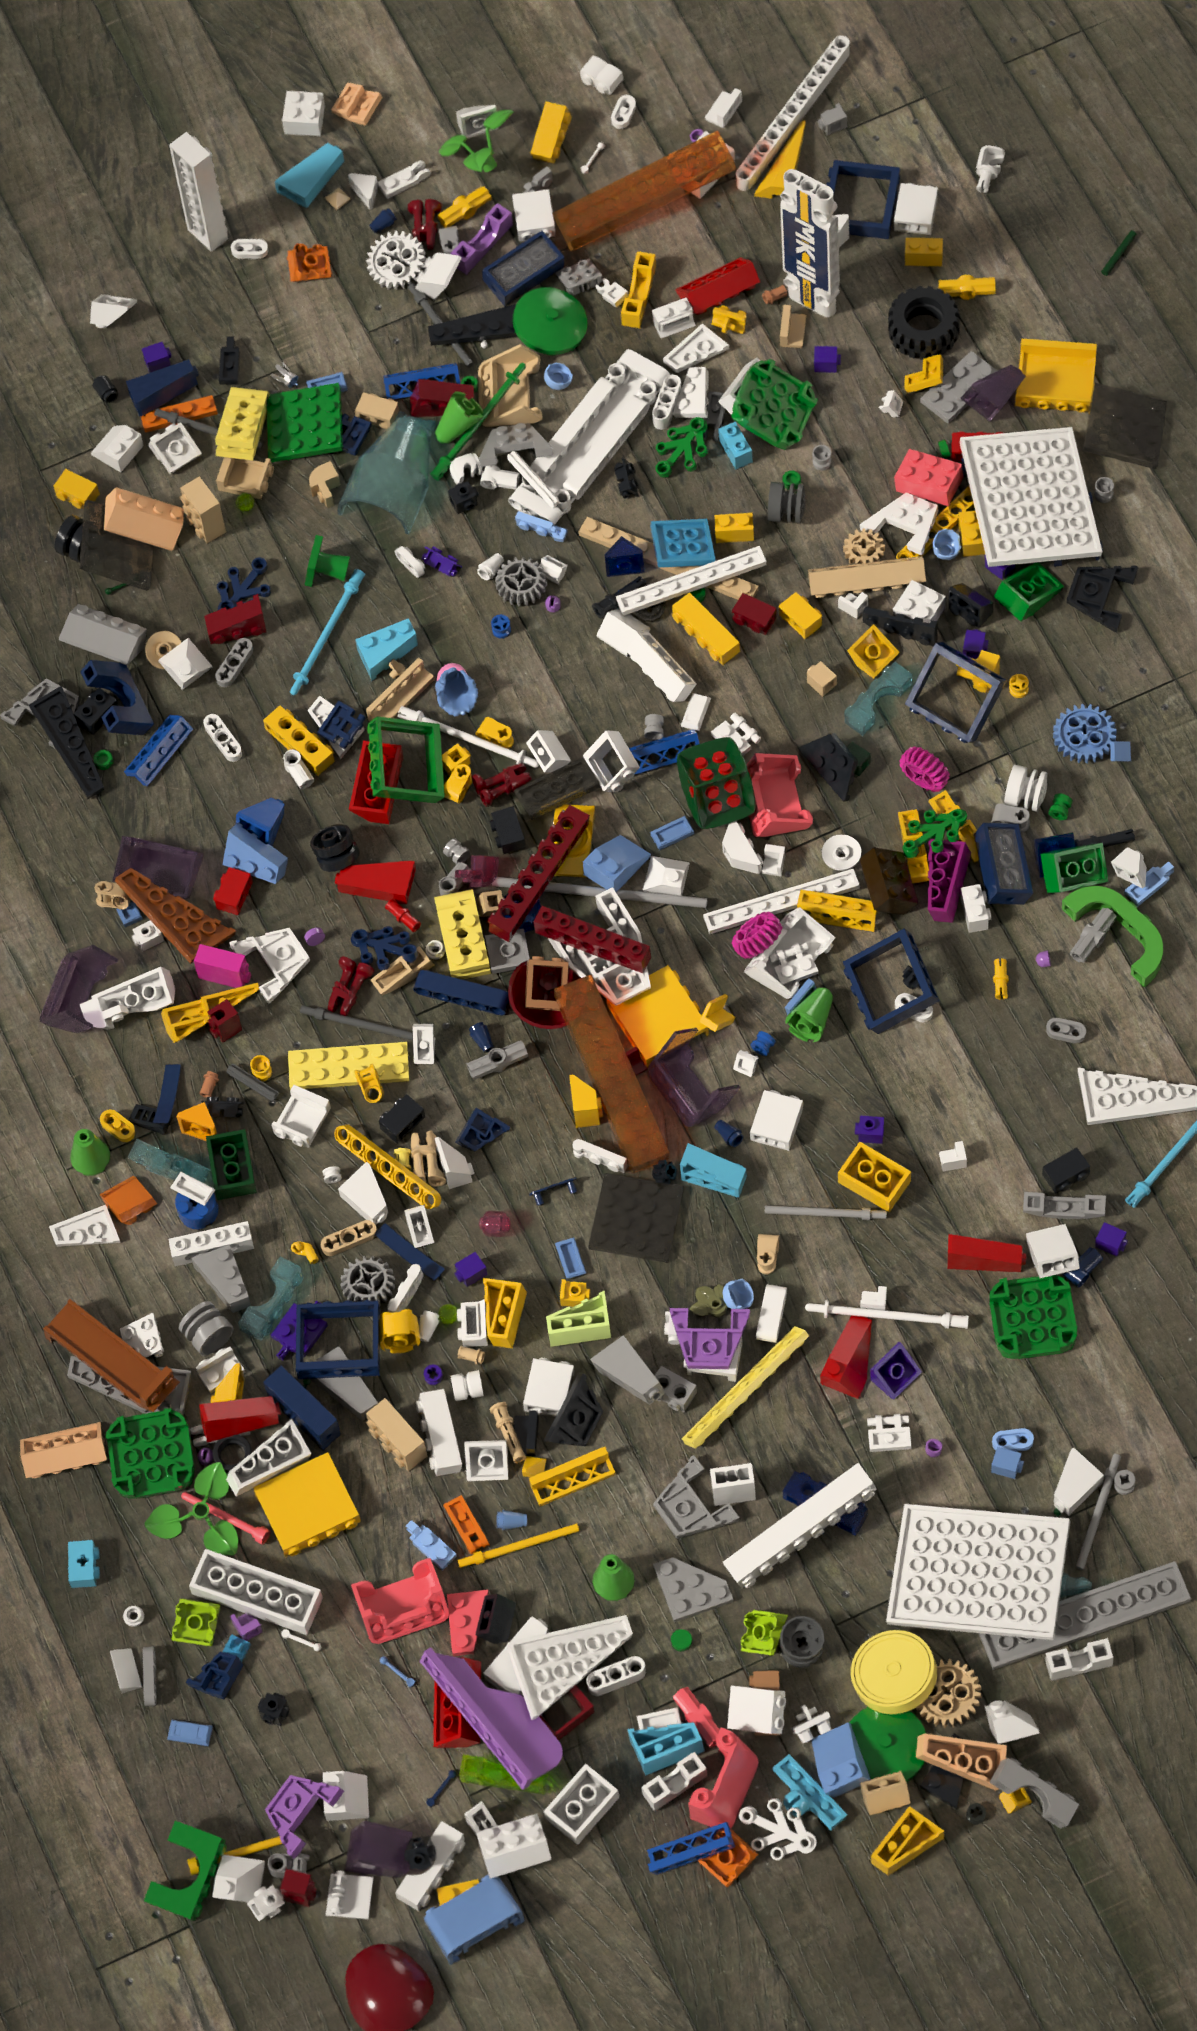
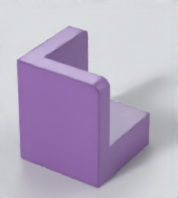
M245 1613L238 1618L234 1614L230 1616L233 1625L243 1640L248 1641L262 1633L260 1623L252 1615Z

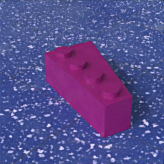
M930 839L928 841V911L934 921L953 923L971 851L966 842L943 840L944 849L941 852L935 853L931 848V842L935 839Z

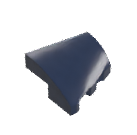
M475 1108L455 1143L475 1152L508 1131L510 1126L496 1117L492 1118L478 1108Z
M219 1652L210 1663L200 1668L202 1672L193 1680L191 1678L187 1679L186 1683L194 1689L224 1700L244 1664L236 1655Z

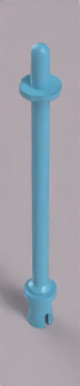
M354 569L349 581L344 584L345 592L300 673L296 672L293 675L296 681L290 690L292 695L298 693L302 684L307 685L309 683L307 675L351 595L357 594L358 586L365 577L363 571Z
M1197 1120L1145 1181L1137 1182L1136 1188L1125 1199L1128 1205L1131 1206L1133 1204L1132 1207L1135 1208L1144 1196L1149 1195L1150 1186L1197 1133Z

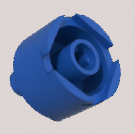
M177 1193L175 1206L179 1218L187 1227L202 1229L215 1221L218 1215V1205L214 1193L205 1206Z

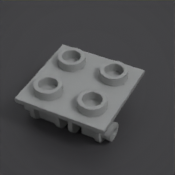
M590 259L581 260L575 265L564 267L560 271L555 272L565 285L566 292L572 296L581 293L580 289L584 292L583 284L589 290L596 285H600L602 282V274Z

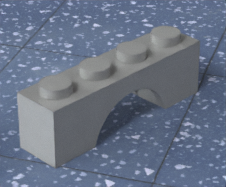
M1007 1758L1002 1760L989 1783L1006 1794L1014 1792L1018 1788L1032 1790L1042 1802V1817L1058 1828L1067 1827L1079 1806L1074 1801V1797L1067 1793H1061L1053 1783L1044 1782L1038 1778L1039 1775L1036 1772L1024 1769L1016 1759Z

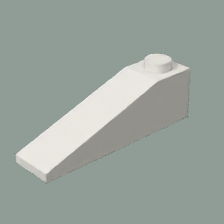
M159 967L91 997L92 999L96 997L104 998L108 1009L117 1005L127 1006L129 1013L157 1011L174 1004L176 988L170 970Z

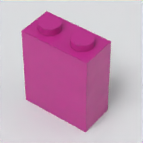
M202 944L199 945L194 959L199 979L234 988L242 987L249 983L251 972H249V964L246 961L245 955Z

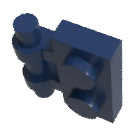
M343 414L342 431L347 429L345 434L342 435L343 452L356 456L372 424L356 416L350 422L348 421L350 416Z
M338 701L317 733L334 744L338 738H341L342 741L339 746L345 750L354 741L353 737L357 731L361 730L364 726L363 722L366 717L359 714L357 719L353 718L355 710ZM347 724H351L352 726L347 733L343 732Z

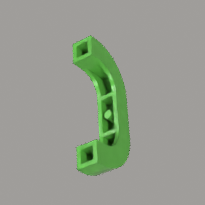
M1102 886L1083 887L1062 900V910L1075 922L1084 914L1093 910H1101L1102 908L1112 910L1117 916L1116 920L1145 949L1143 956L1131 965V975L1143 987H1146L1157 976L1163 957L1162 938L1157 928L1152 924L1151 919L1146 914L1138 911L1137 906L1132 901L1129 902L1117 891Z

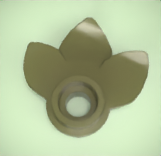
M718 1284L714 1289L707 1286L698 1287L695 1293L698 1302L693 1304L690 1310L698 1316L711 1314L715 1317H720L724 1315L727 1310L722 1293L724 1286Z

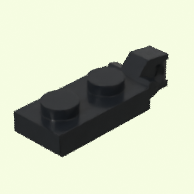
M227 336L226 347L220 349V385H238L240 351L239 346L235 347L234 336Z

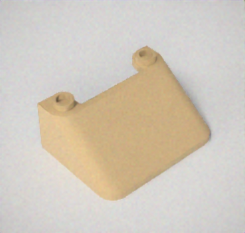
M519 344L484 361L479 366V405L484 409L508 379L506 373H513L522 362L526 364L525 370L518 377L520 380L519 385L513 383L481 425L493 427L516 425L518 423L534 424L542 420V411L537 407L530 409L529 375L539 371L540 355Z

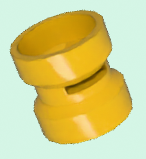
M257 1055L251 1060L252 1075L260 1081L268 1080L272 1075L269 1059L266 1056Z

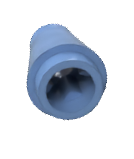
M507 1510L497 1512V1528H502V1531L527 1526V1514Z

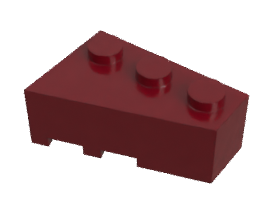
M418 379L410 397V418L442 416L454 392L465 393V398L468 400L474 399V385Z
M258 594L253 596V600L246 603L239 601L236 607L228 610L225 607L204 616L211 645L222 644L230 640H239L252 635L259 636L267 632Z

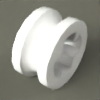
M332 1166L322 1171L325 1176V1183H336L342 1179L341 1174H339V1167Z

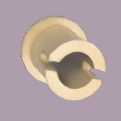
M460 1346L458 1359L472 1361L476 1365L478 1363L482 1364L484 1361L485 1352L481 1349L475 1350Z

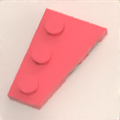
M489 1590L447 1594L453 1656L474 1654L478 1636L475 1635L484 1596L489 1594Z

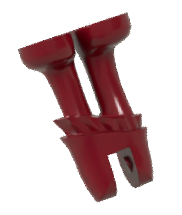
M419 199L413 200L408 203V211L414 215L412 236L418 239V243L421 242L422 244V241H426L428 250H433L438 231L436 228L438 223L434 221V216L442 210V203L434 199L425 200L426 224L423 225V201Z
M523 763L506 766V768L502 769V772L487 779H483L479 774L471 776L475 790L480 795L485 807L490 806L494 799L505 792L507 795L511 791L513 793L532 780L529 773H524L526 767ZM502 782H505V783L502 784L501 786H498V787H496V788H494V789H492V790H488V789H490V788H492V787H494V786H496V785H498V784H500V783H502Z
M340 957L339 966L343 973L340 981L334 982L335 987H332L328 1010L335 1012L340 999L344 1001L340 1014L347 1016L356 1004V994L362 983L371 977L375 970L368 964L359 963L357 966L352 959ZM356 971L355 978L352 982L351 987L348 990L347 986L349 984V981Z

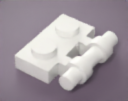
M733 713L730 718L734 723L730 725L725 720L711 731V736L714 739L731 737L736 742L742 755H745L751 750L749 742L752 740L755 744H758L761 738L757 735L758 732L754 728H750L746 724V720L742 716L739 717L737 713ZM739 729L745 733L743 737L737 732Z
M807 943L794 944L792 948L784 951L778 950L775 954L769 956L771 963L778 961L780 964L774 967V972L778 981L783 986L818 974V969L812 955L809 954L803 957L802 952L809 950ZM793 955L796 956L795 960L786 962L785 958Z
M894 1414V1416L890 1417L875 1415V1418H867L868 1426H876V1429L868 1430L870 1452L911 1449L910 1427H901V1424L909 1423V1416ZM882 1425H895V1428L883 1429Z

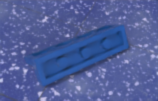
M457 363L384 375L383 380L387 399L410 397L413 391H410L406 386L410 381L415 380L418 382V379L428 380V378L434 377L436 380L444 382L443 380L448 374L455 373L456 383L460 384ZM397 384L402 389L398 394L390 395L388 385Z
M169 715L125 769L124 773L127 776L136 777L143 786H148L193 728L182 716Z
M692 729L630 747L629 749L634 758L642 761L639 765L640 768L635 774L676 763L677 755L671 759L665 756L668 749L675 748L678 750L677 754L684 750L687 743L695 742V745L700 744L697 732ZM655 753L659 755L660 758L657 763L651 764L646 761L650 754Z
M725 1822L648 1849L651 1861L648 1864L650 1872L658 1875L734 1848L735 1845L728 1823ZM724 1829L726 1836L713 1840L716 1832ZM704 1837L708 1839L706 1844L693 1847L697 1838ZM684 1844L688 1846L686 1851L673 1854L677 1845ZM660 1851L668 1853L666 1858L656 1861L654 1853Z

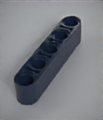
M426 970L419 971L413 988L414 992L422 996L496 1015H505L509 1004L507 991Z

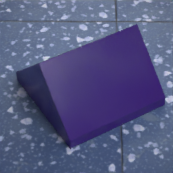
M898 1342L870 1369V1379L894 1400L922 1371L903 1344Z

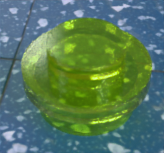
M242 493L236 499V507L240 511H249L255 505L254 498L248 493Z
M451 1304L442 1306L438 1312L440 1321L444 1324L456 1322L457 1308Z

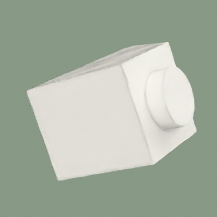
M1127 847L1111 861V864L1118 877L1142 889L1145 887L1147 867L1143 861L1144 857L1139 851H1134Z

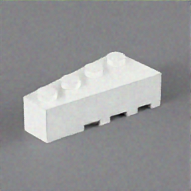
M289 1420L285 1426L276 1431L272 1437L229 1471L226 1480L236 1497L267 1480L308 1462L311 1452L293 1420Z

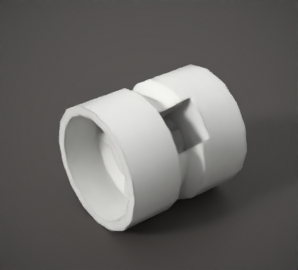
M479 1370L468 1372L466 1376L462 1373L451 1375L455 1401L465 1400L468 1395L472 1398L484 1396Z

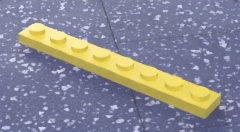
M793 1327L681 1438L683 1442L695 1449L701 1446L705 1439L715 1432L726 1418L732 1416L734 1410L740 1404L747 1401L748 1396L754 1390L761 1387L762 1382L766 1378L773 1375L776 1369L783 1362L787 1361L797 1348L804 1344L805 1340L809 1337L808 1333L801 1328Z

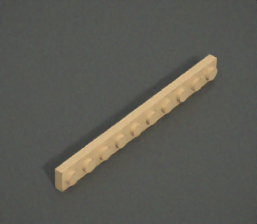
M589 517L586 518L579 530V536L658 567L654 544ZM701 566L659 568L678 575ZM735 576L706 586L737 600L742 593L755 597L758 592L757 585Z

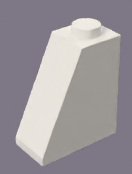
M366 1162L338 1190L340 1197L366 1220H370L377 1225L386 1219L388 1210L372 1168Z
M1075 1448L1070 1451L1054 1494V1506L1061 1513L1065 1512L1068 1516L1104 1480V1475Z

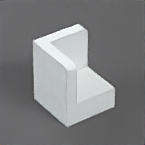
M863 592L858 597L848 593L845 598L842 596L838 598V608L856 619L859 618L865 607L868 606V595Z
M766 844L762 873L782 876L785 847Z
M963 1141L955 1142V1149L939 1152L942 1171L967 1167Z
M879 1286L878 1292L863 1291L860 1308L885 1310L887 1287Z

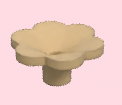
M394 659L389 662V666L392 668L389 675L393 679L398 675L400 676L406 670L402 663H398Z

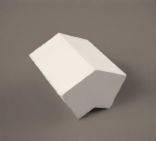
M549 555L543 557L538 566L544 568L543 572L546 573L547 579L557 584L562 580L567 569L566 564Z

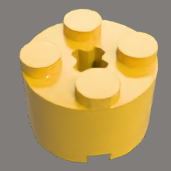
M404 1309L401 1312H384L380 1314L379 1342L382 1350L385 1351L386 1348L390 1349V1353H405L413 1350L414 1345H420L418 1318L412 1313V1310Z

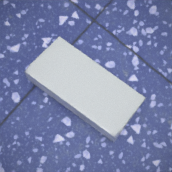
M132 1649L110 1651L121 1693L142 1688Z

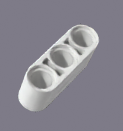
M668 375L664 379L652 412L653 424L659 430L668 428L673 417L672 413L681 392V380L677 375Z
M766 1285L756 1340L777 1343L787 1296V1287Z
M637 1656L630 1657L590 1673L586 1680L588 1691L593 1696H601L640 1681L646 1674L643 1659ZM636 1665L641 1667L640 1671L633 1672L630 1670L633 1666ZM619 1673L622 1675L619 1679L616 1680L611 1678L612 1674ZM594 1681L602 1682L599 1687L591 1685Z

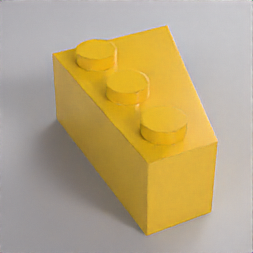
M545 102L530 152L533 159L549 163H555L556 158L558 159L560 147L572 119L567 106Z
M483 1278L487 1336L493 1346L513 1349L527 1292L522 1283Z

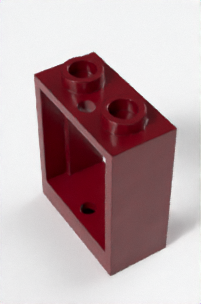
M576 1685L567 1693L582 1710L578 1715L556 1732L541 1715L539 1716L558 1741L595 1713L592 1703Z

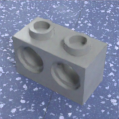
M661 1366L655 1377L660 1384L665 1383L668 1386L664 1388L666 1393L657 1401L663 1400L673 1410L685 1412L697 1394V1386ZM678 1393H684L686 1395L683 1398L676 1397Z

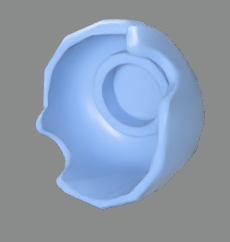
M557 362L548 365L544 373L546 384L554 390L567 388L573 377V374L566 365Z
M951 529L938 531L932 542L934 554L943 560L956 558L961 549L959 534Z
M745 1279L730 1281L723 1287V1300L727 1307L731 1309H746L752 1305L754 1300L753 1290Z

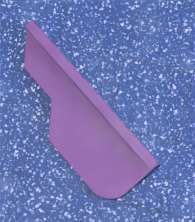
M431 1647L424 1651L420 1663L522 1790L529 1787L532 1781L559 1764L562 1758L560 1742L540 1717L531 1720L522 1695L487 1688L462 1658L435 1653Z

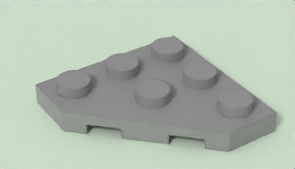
M673 1557L653 1564L674 1623L733 1603L726 1580Z

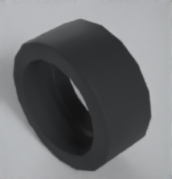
M238 1434L219 1439L213 1448L214 1462H220L227 1475L238 1464L227 1465L222 1461L221 1452L225 1447L232 1444L242 1446L245 1451L244 1459L252 1454L251 1445L247 1439Z

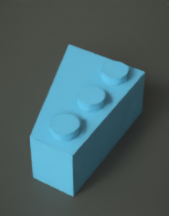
M409 618L355 639L358 653L372 681L381 671L387 670L390 667L389 662L392 659H401L418 645L416 633Z
M687 1144L680 1163L681 1180L739 1198L747 1177L746 1168L694 1145Z
M694 1722L667 1725V1727L663 1728L647 1727L644 1730L627 1729L630 1742L645 1775L680 1762L693 1752L696 1755L704 1752L703 1742Z

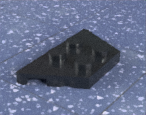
M835 733L828 734L799 747L800 752L843 802L850 799L848 791L850 784H853L854 772L857 769L858 760Z
M579 1373L544 1439L545 1442L573 1446H586L604 1411L600 1403L597 1402L593 1389H589L585 1381L587 1377L584 1373Z

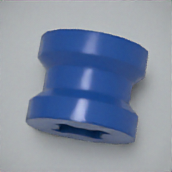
M502 614L493 617L491 621L493 635L500 639L508 637L511 633L509 618Z
M759 1031L757 1039L752 1041L750 1045L758 1054L767 1056L769 1048L773 1047L776 1041L768 1033Z

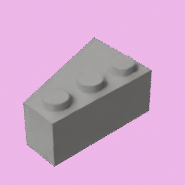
M230 1244L191 1258L194 1268L202 1275L207 1284L212 1287L232 1313L251 1307L250 1299Z

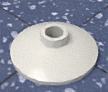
M836 835L824 843L822 858L826 865L834 870H849L859 862L861 847L851 836ZM844 854L845 857H838V855Z

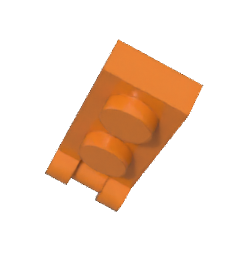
M462 1495L443 1504L444 1509L471 1555L477 1552L478 1548L482 1546L485 1548L489 1545L487 1538ZM477 1535L478 1540L472 1542L470 1538Z

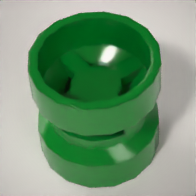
M1055 794L1052 800L1053 805L1050 807L1048 814L1054 819L1066 820L1069 814L1068 809L1071 807L1073 800L1065 794Z

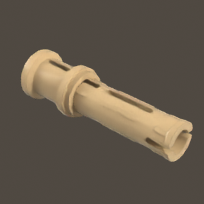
M506 1402L496 1403L489 1409L496 1419V1427L502 1431L514 1463L522 1462L526 1459V1456L513 1428L514 1420L509 1416L507 1411L508 1405Z

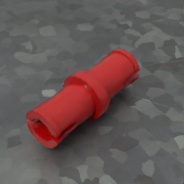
M394 899L387 902L385 909L391 912L399 923L406 925L412 932H416L420 928V921L416 920L407 908L401 907Z

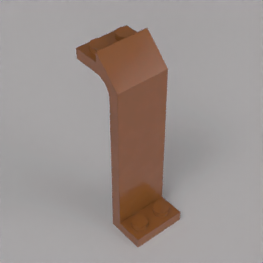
M71 1299L67 1301V1304L55 1318L43 1328L47 1340L51 1343L54 1340L141 1408L154 1412L180 1383L174 1377L173 1370L168 1366L160 1370Z

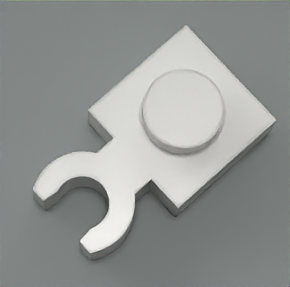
M603 278L602 281L605 286L599 287L596 285L595 287L607 302L617 308L628 297L629 293L614 282L610 285L609 281Z

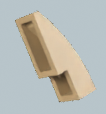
M420 946L416 948L418 956L414 962H406L400 956L390 964L387 970H382L371 979V982L381 995L392 992L417 978L420 970L427 971L434 966Z

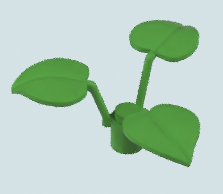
M500 110L492 113L484 121L483 125L486 127L488 148L481 149L475 153L464 143L467 140L465 135H456L442 145L439 150L440 155L450 156L460 150L461 147H465L471 153L464 160V165L467 168L482 172V170L484 172L493 170L497 163L492 156L494 152L489 131L501 126L514 111Z
M220 1462L211 1464L197 1475L194 1482L195 1491L199 1495H205L202 1502H197L193 1506V1511L179 1518V1511L176 1507L170 1504L160 1505L153 1510L145 1521L144 1526L157 1537L171 1539L181 1533L182 1526L180 1522L194 1516L197 1520H206L211 1528L204 1534V1545L207 1550L222 1555H235L238 1549V1536L234 1526L225 1520L218 1521L214 1526L208 1517L209 1506L206 1504L209 1497L213 1500L221 1499L229 1490V1483L226 1480L227 1474Z

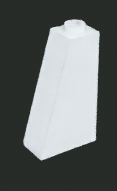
M532 1616L510 1642L549 1633L548 1625L542 1619L538 1618L536 1620ZM506 1646L484 1672L485 1680L500 1691L523 1696Z

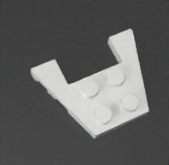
M905 493L862 522L860 529L862 531V528H865L866 532L872 529V534L874 535L879 532L885 523H889L915 534L908 542L907 549L923 555L925 544L929 539L930 529L933 528L939 511L938 505Z
M290 928L265 933L264 936L255 938L253 936L247 937L246 940L238 942L237 940L229 942L234 953L246 956L258 950L276 977L259 987L268 1004L281 993L310 961L308 954Z

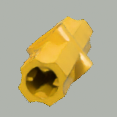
M481 186L467 196L461 195L457 197L452 206L437 215L441 225L447 228L461 219H470L478 208L492 200L491 195L485 186Z
M963 275L958 279L938 280V287L944 290V294L948 293L950 296H959L964 300L972 299L976 295L996 293L995 277L974 278L972 275Z

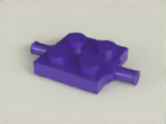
M293 1303L271 1334V1337L283 1346L276 1355L281 1360H284L289 1351L296 1352L297 1304ZM305 1319L304 1357H306L327 1328L328 1324L323 1319Z

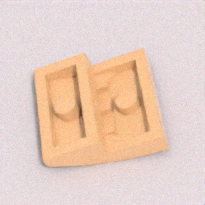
M347 83L331 111L346 120L367 125L382 100V96L377 92L366 91L363 85Z

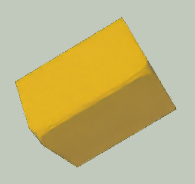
M1018 1788L1009 1794L1002 1792L999 1795L1009 1814L1032 1803L1024 1788Z

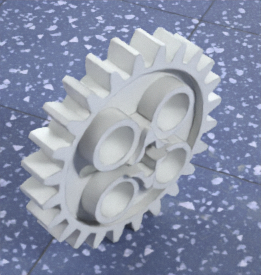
M395 231L394 236H392L388 232L387 238L381 235V242L375 240L376 247L370 246L373 252L367 253L370 258L366 260L369 265L367 269L370 272V276L381 287L386 285L390 290L393 285L395 290H397L398 286L401 285L404 289L405 283L412 284L411 280H416V274L421 272L420 268H425L422 262L426 261L425 256H423L426 252L422 249L421 242L418 243V239L416 237L413 238L412 234L406 236V233L403 231L399 235ZM412 254L410 258L405 259L407 255ZM387 262L385 266L381 267L382 263ZM398 270H402L401 273L396 274Z

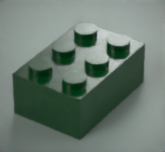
M246 1130L206 1136L217 1200L257 1193Z

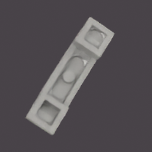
M1024 1192L1023 1212L1058 1219L1097 1218L1105 1216L1106 1196L1085 1195V1198L1045 1196V1193Z

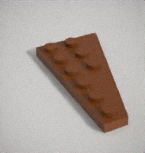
M132 868L126 870L115 879L118 886L190 964L194 962L200 944L216 948L236 934L235 929L225 927L218 919L210 918L204 914L203 910L179 896H173L168 893L166 888L158 887L151 882V879Z

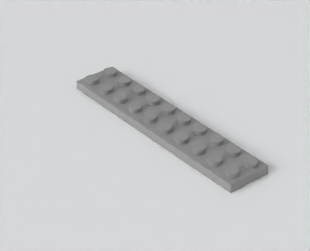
M1176 1561L1059 1601L1054 1640L979 1633V1636L994 1670L1191 1602V1597Z

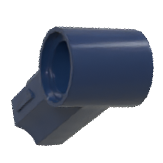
M1089 1247L1078 1258L1080 1269L1062 1273L1077 1288L1086 1282L1090 1273L1103 1261V1257L1095 1248Z

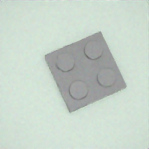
M524 929L517 930L510 942L494 934L485 936L492 974L515 970L520 963L529 960Z

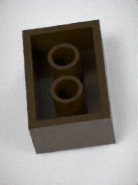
M874 847L859 859L874 910L904 915L918 904L903 852Z

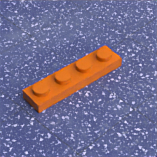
M213 395L160 408V410L179 413V416L191 420L217 415ZM155 410L141 416L145 433L166 428L173 424L168 422L167 419L155 416Z

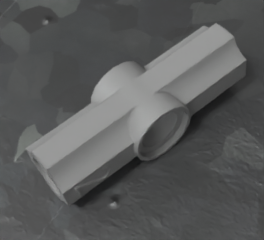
M1102 908L1092 923H1088L1085 926L1080 939L1070 951V955L1075 961L1084 963L1093 950L1100 947L1103 943L1107 931L1117 919L1112 910Z
M520 1040L501 1049L493 1048L487 1055L466 1063L471 1077L475 1080L492 1072L504 1071L508 1065L527 1058L528 1053L524 1043ZM496 1058L502 1059V1060L499 1061V1062H494V1061H493V1060L496 1059Z

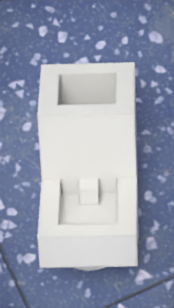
M96 997L80 1004L85 1020L96 1028L113 1029V1022L124 1019V1015L129 1014L127 1006L117 1005L108 1009L104 998Z

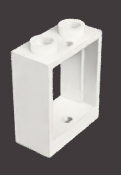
M605 731L583 755L604 792L620 791L623 785L640 768L619 731ZM612 748H614L624 765L614 778L602 760Z

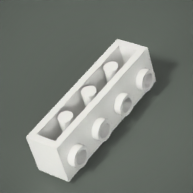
M649 632L636 634L626 649L630 658L640 665L642 671L652 678L654 684L664 691L670 701H685L696 686V682Z
M440 1389L420 1393L419 1399L416 1401V1409L422 1415L420 1425L422 1432H426L427 1436L425 1447L431 1453L429 1458L431 1470H435L436 1476L458 1473L461 1471L462 1462L445 1391Z

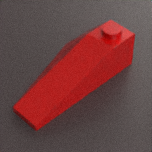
M851 1315L821 1372L820 1380L822 1385L859 1399L867 1382L872 1327L871 1319Z

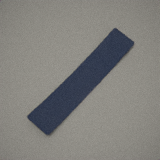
M180 1064L165 1065L160 1099L153 1123L169 1122L179 1082Z
M386 1223L376 1232L375 1236L410 1264L420 1265L421 1271L431 1279L436 1280L445 1270L442 1266L414 1248L413 1245L402 1238Z

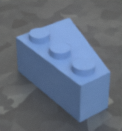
M237 822L228 831L222 865L251 873L252 876L276 884L285 875L288 858L271 845L264 844L257 839L258 836L256 834H250L242 828V824Z

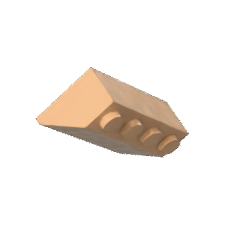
M116 487L106 497L104 530L172 551L183 526L184 510L181 507Z
M101 1422L20 1440V1456L26 1478H39L43 1474H57L65 1469H79L83 1465H97L107 1460Z

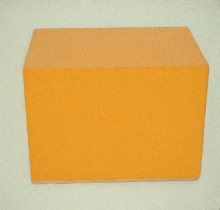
M205 1102L181 1111L176 1116L181 1133L204 1141H206V1136L217 1134Z

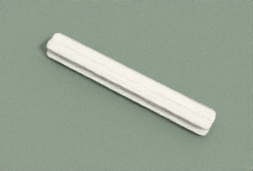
M512 451L507 455L510 463L550 507H556L559 504L557 496L516 451Z

